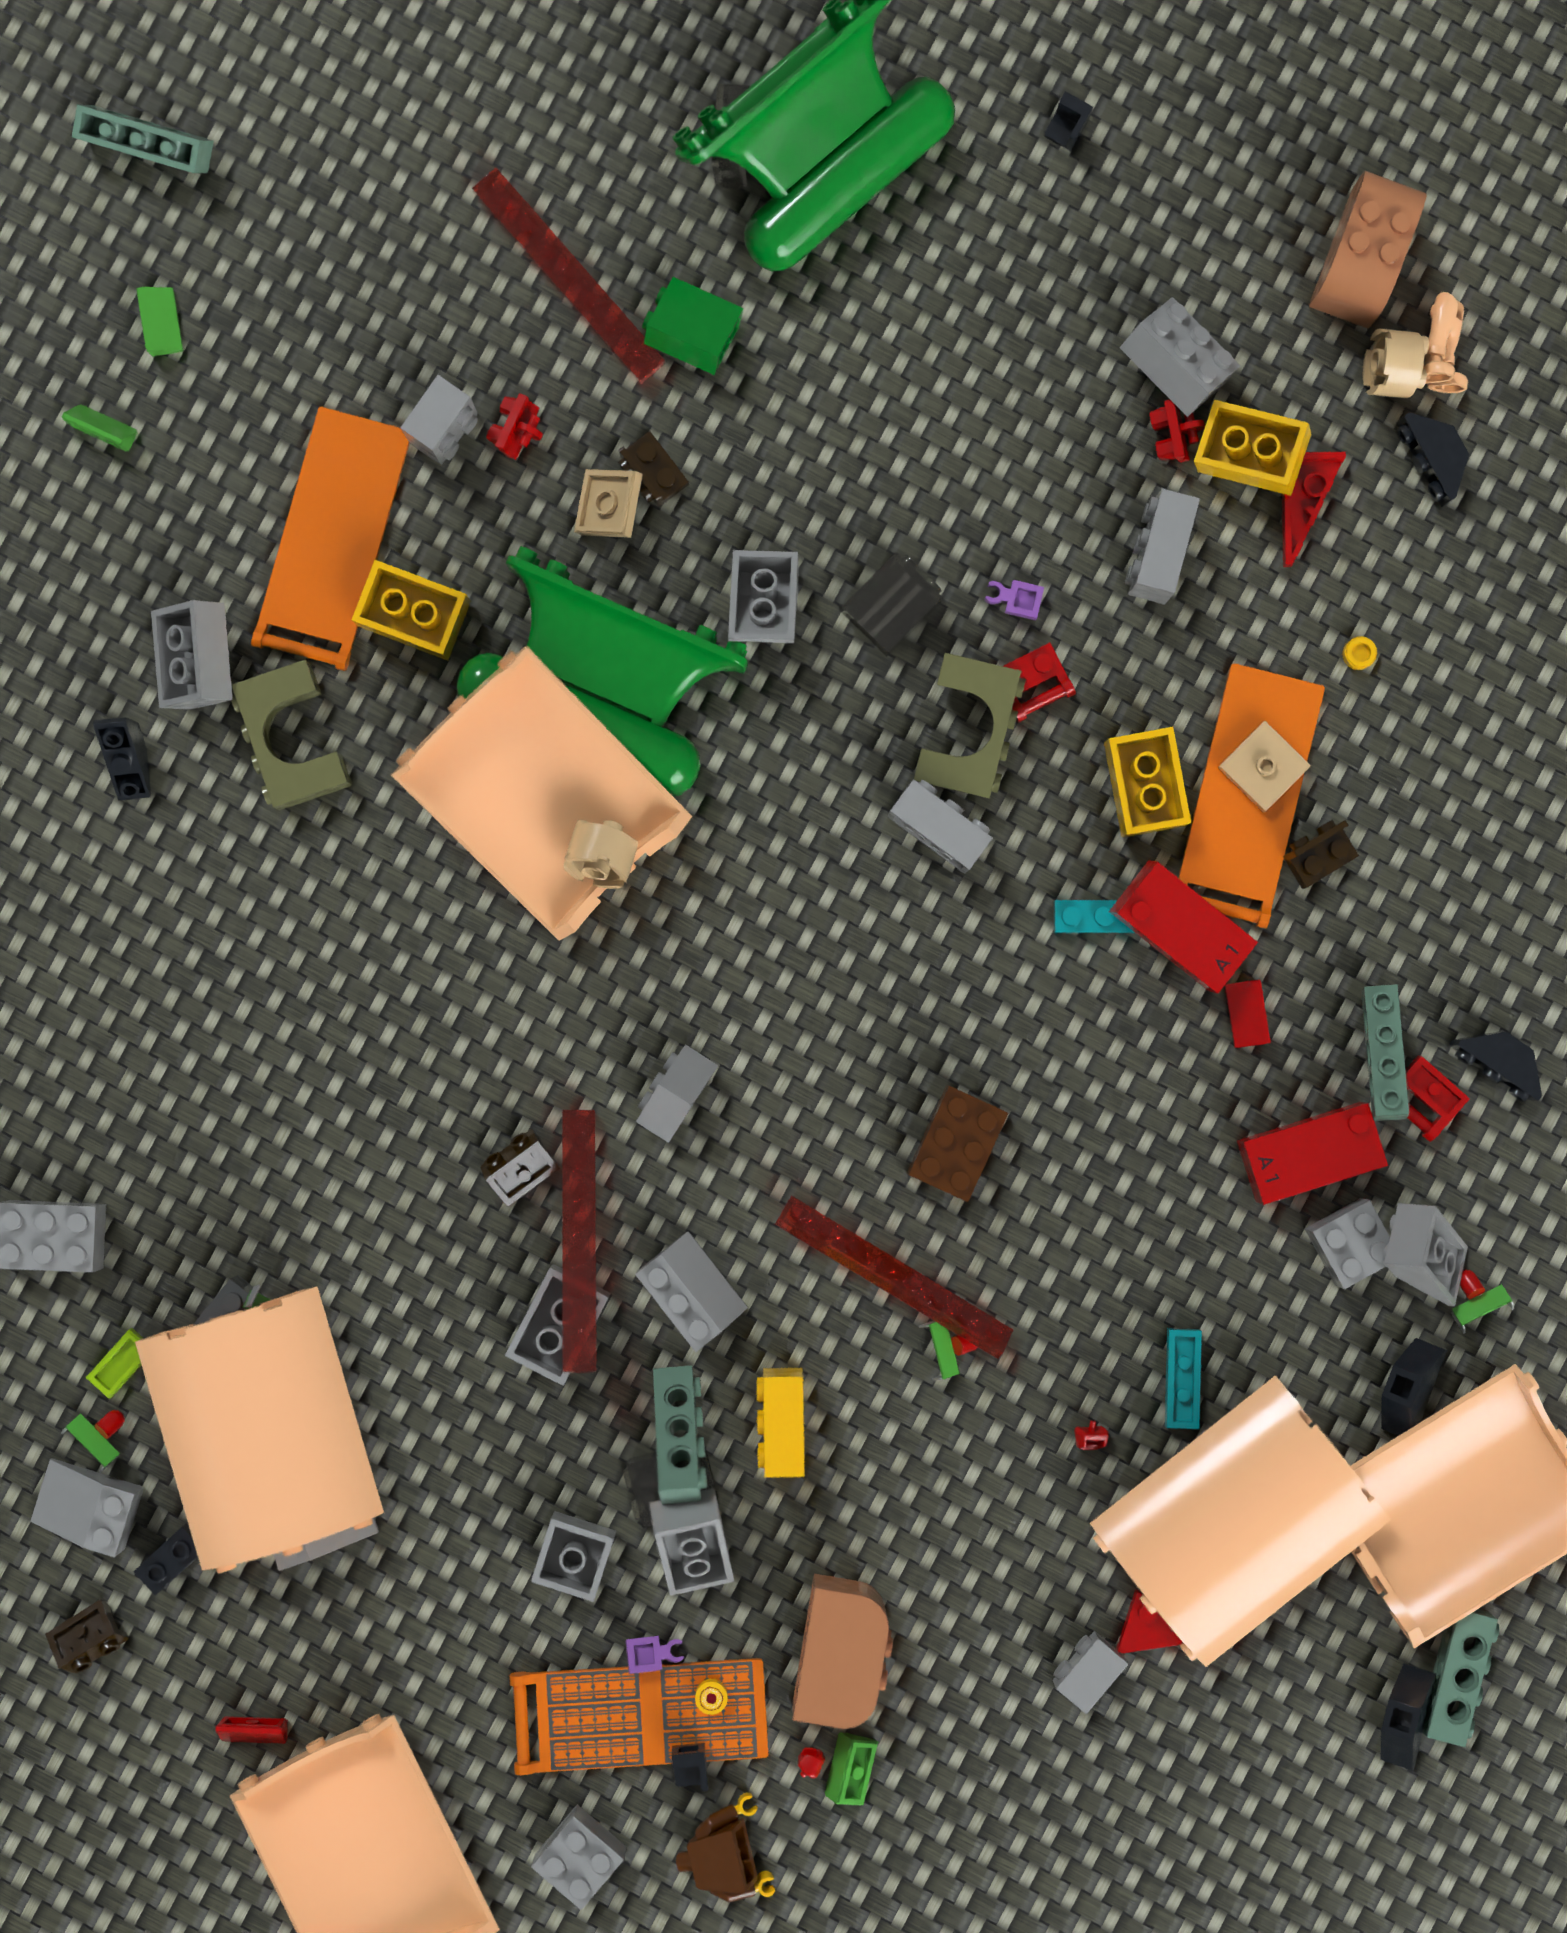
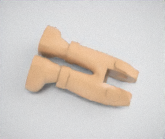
M1448 292L1439 293L1430 310L1432 323L1428 338L1429 348L1424 356L1423 369H1426L1427 372L1425 384H1427L1428 389L1442 393H1460L1467 390L1468 379L1464 374L1455 372L1454 353L1461 334L1464 305Z

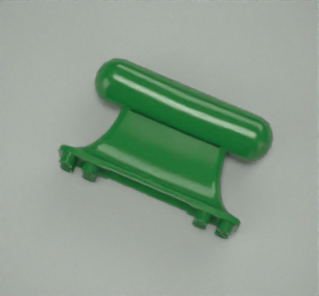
M840 0L829 1L822 9L827 18L801 44L727 107L724 106L717 111L714 105H710L703 109L698 115V119L703 125L696 131L692 132L687 126L680 129L673 136V140L678 146L675 154L680 161L697 165L710 157L725 158L748 171L771 195L772 198L752 214L744 230V243L748 254L761 268L768 271H783L795 266L940 141L954 124L955 105L950 92L940 82L930 77H917L903 84L892 95L888 92L876 64L873 49V33L878 15L891 0H847L844 3Z
M520 546L516 557L508 556L506 565L513 574L523 581L529 595L531 627L527 647L673 797L682 795L692 787L698 778L701 766L700 755L692 741L663 726L681 697L702 678L720 671L745 673L748 668V660L745 659L748 652L746 650L747 645L740 641H728L725 648L716 645L718 640L716 637L717 632L703 625H699L695 635L684 630L679 631L573 584L571 580H568L570 573L567 571L568 567L558 561L550 559L546 569L539 567L541 560L537 558L538 554L526 547ZM484 653L470 659L459 674L457 682L458 697L462 695L466 699L488 677L500 667L497 664L503 656Z

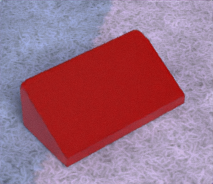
M1261 980L1225 984L1234 1048L1271 1043Z
M224 1716L217 1724L215 1732L224 1742L285 1744L287 1742L288 1720L286 1718Z

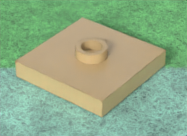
M585 469L574 533L586 536L631 538L643 474L637 471Z
M1263 721L1218 768L1264 813L1311 765L1266 721Z

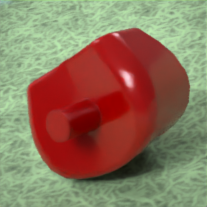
M1090 1421L1089 1427L1077 1426L1074 1429L1076 1447L1079 1449L1097 1450L1106 1447L1109 1432L1102 1426H1096L1095 1421Z
M811 1747L803 1749L798 1756V1767L801 1770L800 1775L802 1777H818L825 1762L823 1751Z

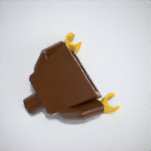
M751 1793L740 1795L737 1805L733 1806L730 1804L709 1815L696 1828L695 1836L687 1843L688 1851L678 1852L676 1856V1866L679 1872L693 1871L695 1884L698 1889L709 1890L711 1894L726 1902L754 1897L755 1892H760L765 1897H770L775 1892L773 1885L762 1886L765 1881L773 1880L774 1876L770 1871H762L757 1875L744 1818L738 1819L740 1814L752 1816L756 1813L757 1805L752 1806L750 1809L742 1807L745 1800L753 1797Z

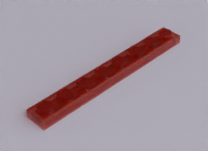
M497 168L493 169L472 187L473 193L640 384L665 364L663 357L656 349L644 344L645 337Z
M562 1110V1373L596 1372L595 1110Z
M791 1195L775 1225L993 1357L999 1359L1004 1353L1013 1332L1012 1328Z

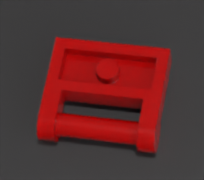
M1050 642L1003 665V667L1021 671L1020 678L1026 679L1023 693L1054 677L1059 684L1023 703H1020L1018 698L1015 697L1012 710L1018 711L1016 717L1018 723L1027 719L1028 714L1064 696L1069 698L1076 694L1075 688Z
M1417 1056L1405 1070L1407 1089L1438 1117L1433 1122H1430L1408 1102L1409 1115L1407 1119L1423 1132L1422 1136L1426 1140L1431 1142L1442 1132L1470 1098L1424 1057Z

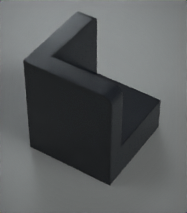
M1065 91L1059 101L1056 113L1045 131L1044 137L1071 152L1090 118L1093 106Z
M705 1743L672 1746V1766L676 1786L701 1785L702 1792L708 1791Z

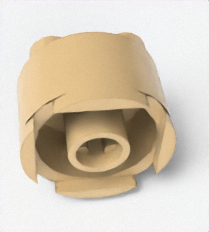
M1390 329L1375 330L1370 340L1375 341L1373 349H1366L1363 363L1364 386H1370V390L1366 391L1367 394L1410 398L1416 389H1422L1426 382L1427 372L1426 369H1423L1424 356L1429 348L1428 337L1421 336L1418 332Z
M578 820L565 856L564 869L572 877L583 881L584 876L593 879V886L607 889L621 888L629 877L638 841L622 832L623 826L617 822L606 820L603 824Z

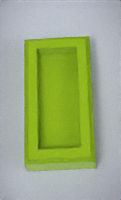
M130 1328L86 1377L108 1399L113 1398L142 1366L135 1341L144 1338L133 1328Z

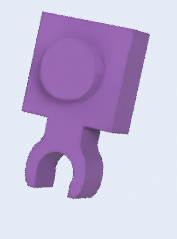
M1013 580L1009 589L997 581L989 582L988 587L996 588L999 596L996 598L986 596L984 600L986 603H1005L1006 614L1031 620L1037 619L1044 587Z
M659 1636L625 1640L629 1674L662 1670L661 1660L677 1663L684 1659V1656L674 1657L670 1652L671 1646L682 1644V1641L678 1639L671 1640L666 1645L661 1646Z

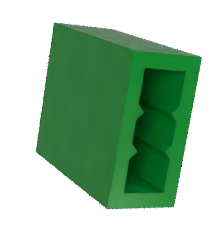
M672 277L667 288L662 286L655 301V305H657L655 311L649 310L642 325V329L646 330L644 344L715 375L740 327L744 308Z

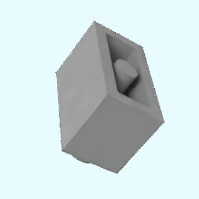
M1095 1631L1090 1636L1085 1635L1079 1640L1074 1649L1076 1653L1069 1661H1062L1053 1674L1055 1676L1053 1679L1055 1688L1085 1714L1091 1710L1128 1665L1124 1655L1117 1652L1110 1643Z

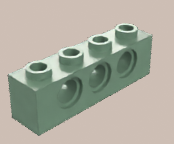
M77 104L72 138L187 172L208 173L213 140L94 105Z
M1398 984L1366 986L1362 990L1361 998L1372 1116L1374 1121L1406 1119L1409 1115Z
M692 1365L653 1369L658 1488L661 1504L701 1501V1489L707 1488L706 1469L699 1466V1458L705 1457L704 1437H698L697 1427H703L702 1407H696V1397L702 1396L700 1377H694ZM678 1400L686 1402L683 1406L680 1407L672 1406V1404ZM680 1430L688 1432L683 1437L673 1436L675 1432ZM679 1461L689 1462L688 1466L684 1468L675 1467V1464Z
M1477 1609L1443 1631L1433 1670L1437 1675L1423 1729L1426 1737L1461 1747H1466L1467 1739L1472 1737L1475 1728L1473 1715L1476 1706L1478 1707L1481 1704L1483 1689L1481 1687L1483 1676L1488 1674L1491 1666V1656L1489 1655L1491 1645L1497 1641L1499 1635L1498 1619L1491 1613ZM1469 1637H1475L1474 1646L1471 1649L1464 1650V1641ZM1460 1669H1467L1465 1679L1455 1681L1456 1673ZM1458 1700V1709L1453 1713H1447L1448 1705L1452 1701Z

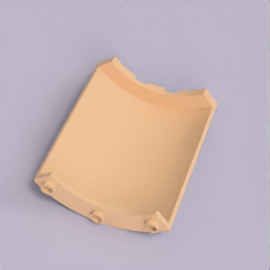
M526 646L517 654L512 650L508 652L498 662L497 665L500 668L466 699L460 695L448 707L451 713L413 751L411 748H408L396 760L400 766L391 776L560 941L577 931L591 912L601 903L597 897L607 889L593 886L594 880L585 876L583 881L572 877L564 869L565 856L578 820L603 824L604 821L610 820L623 826L622 832L638 841L637 851L630 870L631 873L636 868L635 861L645 853L651 856L664 845L677 838L693 816Z
M317 1286L292 1292L260 1303V1306L244 1311L238 1310L215 1317L205 1323L187 1325L135 1341L202 1570L216 1568L217 1573H223L236 1568V1564L283 1552L284 1556H289L302 1551V1545L322 1539L350 1527L358 1530L373 1524L372 1518L384 1513Z
M1516 1364L1350 1466L1365 1484V1488L1371 1496L1375 1497L1391 1519L1351 1551L1376 1593L1378 1595L1382 1592L1385 1593V1596L1382 1598L1390 1608V1614L1414 1648L1567 1554V1438L1559 1428L1555 1429L1537 1394L1536 1390L1539 1389V1385L1529 1372L1524 1374Z
M1276 1375L1090 1523L1097 1533L1093 1539L1104 1553H1107L1109 1550L1139 1587L1144 1594L1140 1599L1151 1614L1158 1611L1183 1641L1180 1647L1193 1662L1198 1658L1205 1667L1391 1520L1316 1424L1312 1428L1309 1427L1312 1420Z
M376 1714L362 1722V1725L326 1741L324 1737L317 1738L305 1746L306 1751L278 1765L260 1777L254 1774L238 1783L240 1789L229 1795L297 1933H496L500 1930L394 1715L381 1718L380 1714Z

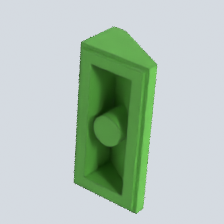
M173 287L136 288L147 352L152 357L184 352Z
M77 405L62 415L63 420L71 427L125 452L130 450L137 435L135 428L84 405Z
M840 1732L838 1734L825 1790L826 1797L836 1804L864 1805L878 1745L877 1740Z

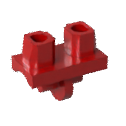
M519 393L517 398L505 396L500 405V413L507 417L504 427L496 424L490 426L486 439L508 458L516 460L521 448H527L531 438L541 441L544 435L536 429L540 418L537 417L540 408L533 404L526 395Z
M1170 399L1164 401V407L1149 413L1153 430L1158 431L1169 428L1171 435L1169 439L1155 442L1157 456L1160 460L1177 459L1180 463L1190 461L1185 434H1188L1190 444L1198 443L1197 432L1205 429V420H1195L1193 412L1188 417L1184 414L1185 423H1183L1181 410Z

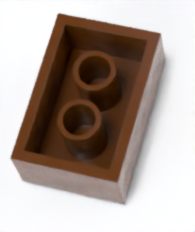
M946 1085L907 1174L969 1202L1009 1113Z

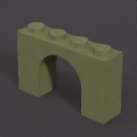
M949 653L944 654L937 685L969 692L983 699L993 715V732L990 740L981 750L968 756H954L921 748L914 777L915 781L920 782L924 780L931 785L989 799L991 792L998 793L1002 774L996 773L999 760L1006 761L1010 742H1005L1004 739L1007 729H1014L1018 711L1012 710L1015 697H1022L1026 679L1020 678V670Z
M305 659L232 684L234 694H232L233 700L231 702L236 713L241 712L245 724L241 725V731L246 743L252 744L255 755L251 756L252 764L257 774L262 773L265 786H262L261 789L268 805L272 804L273 808L282 810L352 786L343 755L337 751L304 763L292 764L282 761L272 749L270 728L277 714L290 705L322 695L311 663Z

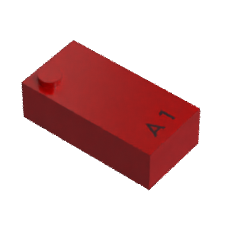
M1148 860L1109 910L1112 915L1205 989L1217 994L1258 943V941L1157 861Z
M1357 1102L1237 1140L1255 1200L1262 1205L1388 1166L1369 1103Z

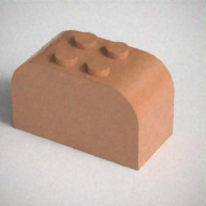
M1364 170L1351 190L1308 307L1369 329L1382 313L1393 291L1423 211L1427 193Z
M814 1574L794 1690L793 1721L846 1729L864 1723L873 1713L877 1704L879 1690L885 1691L888 1671L886 1670L884 1657L890 1658L893 1638L888 1626L884 1601L878 1591L871 1585L856 1580Z

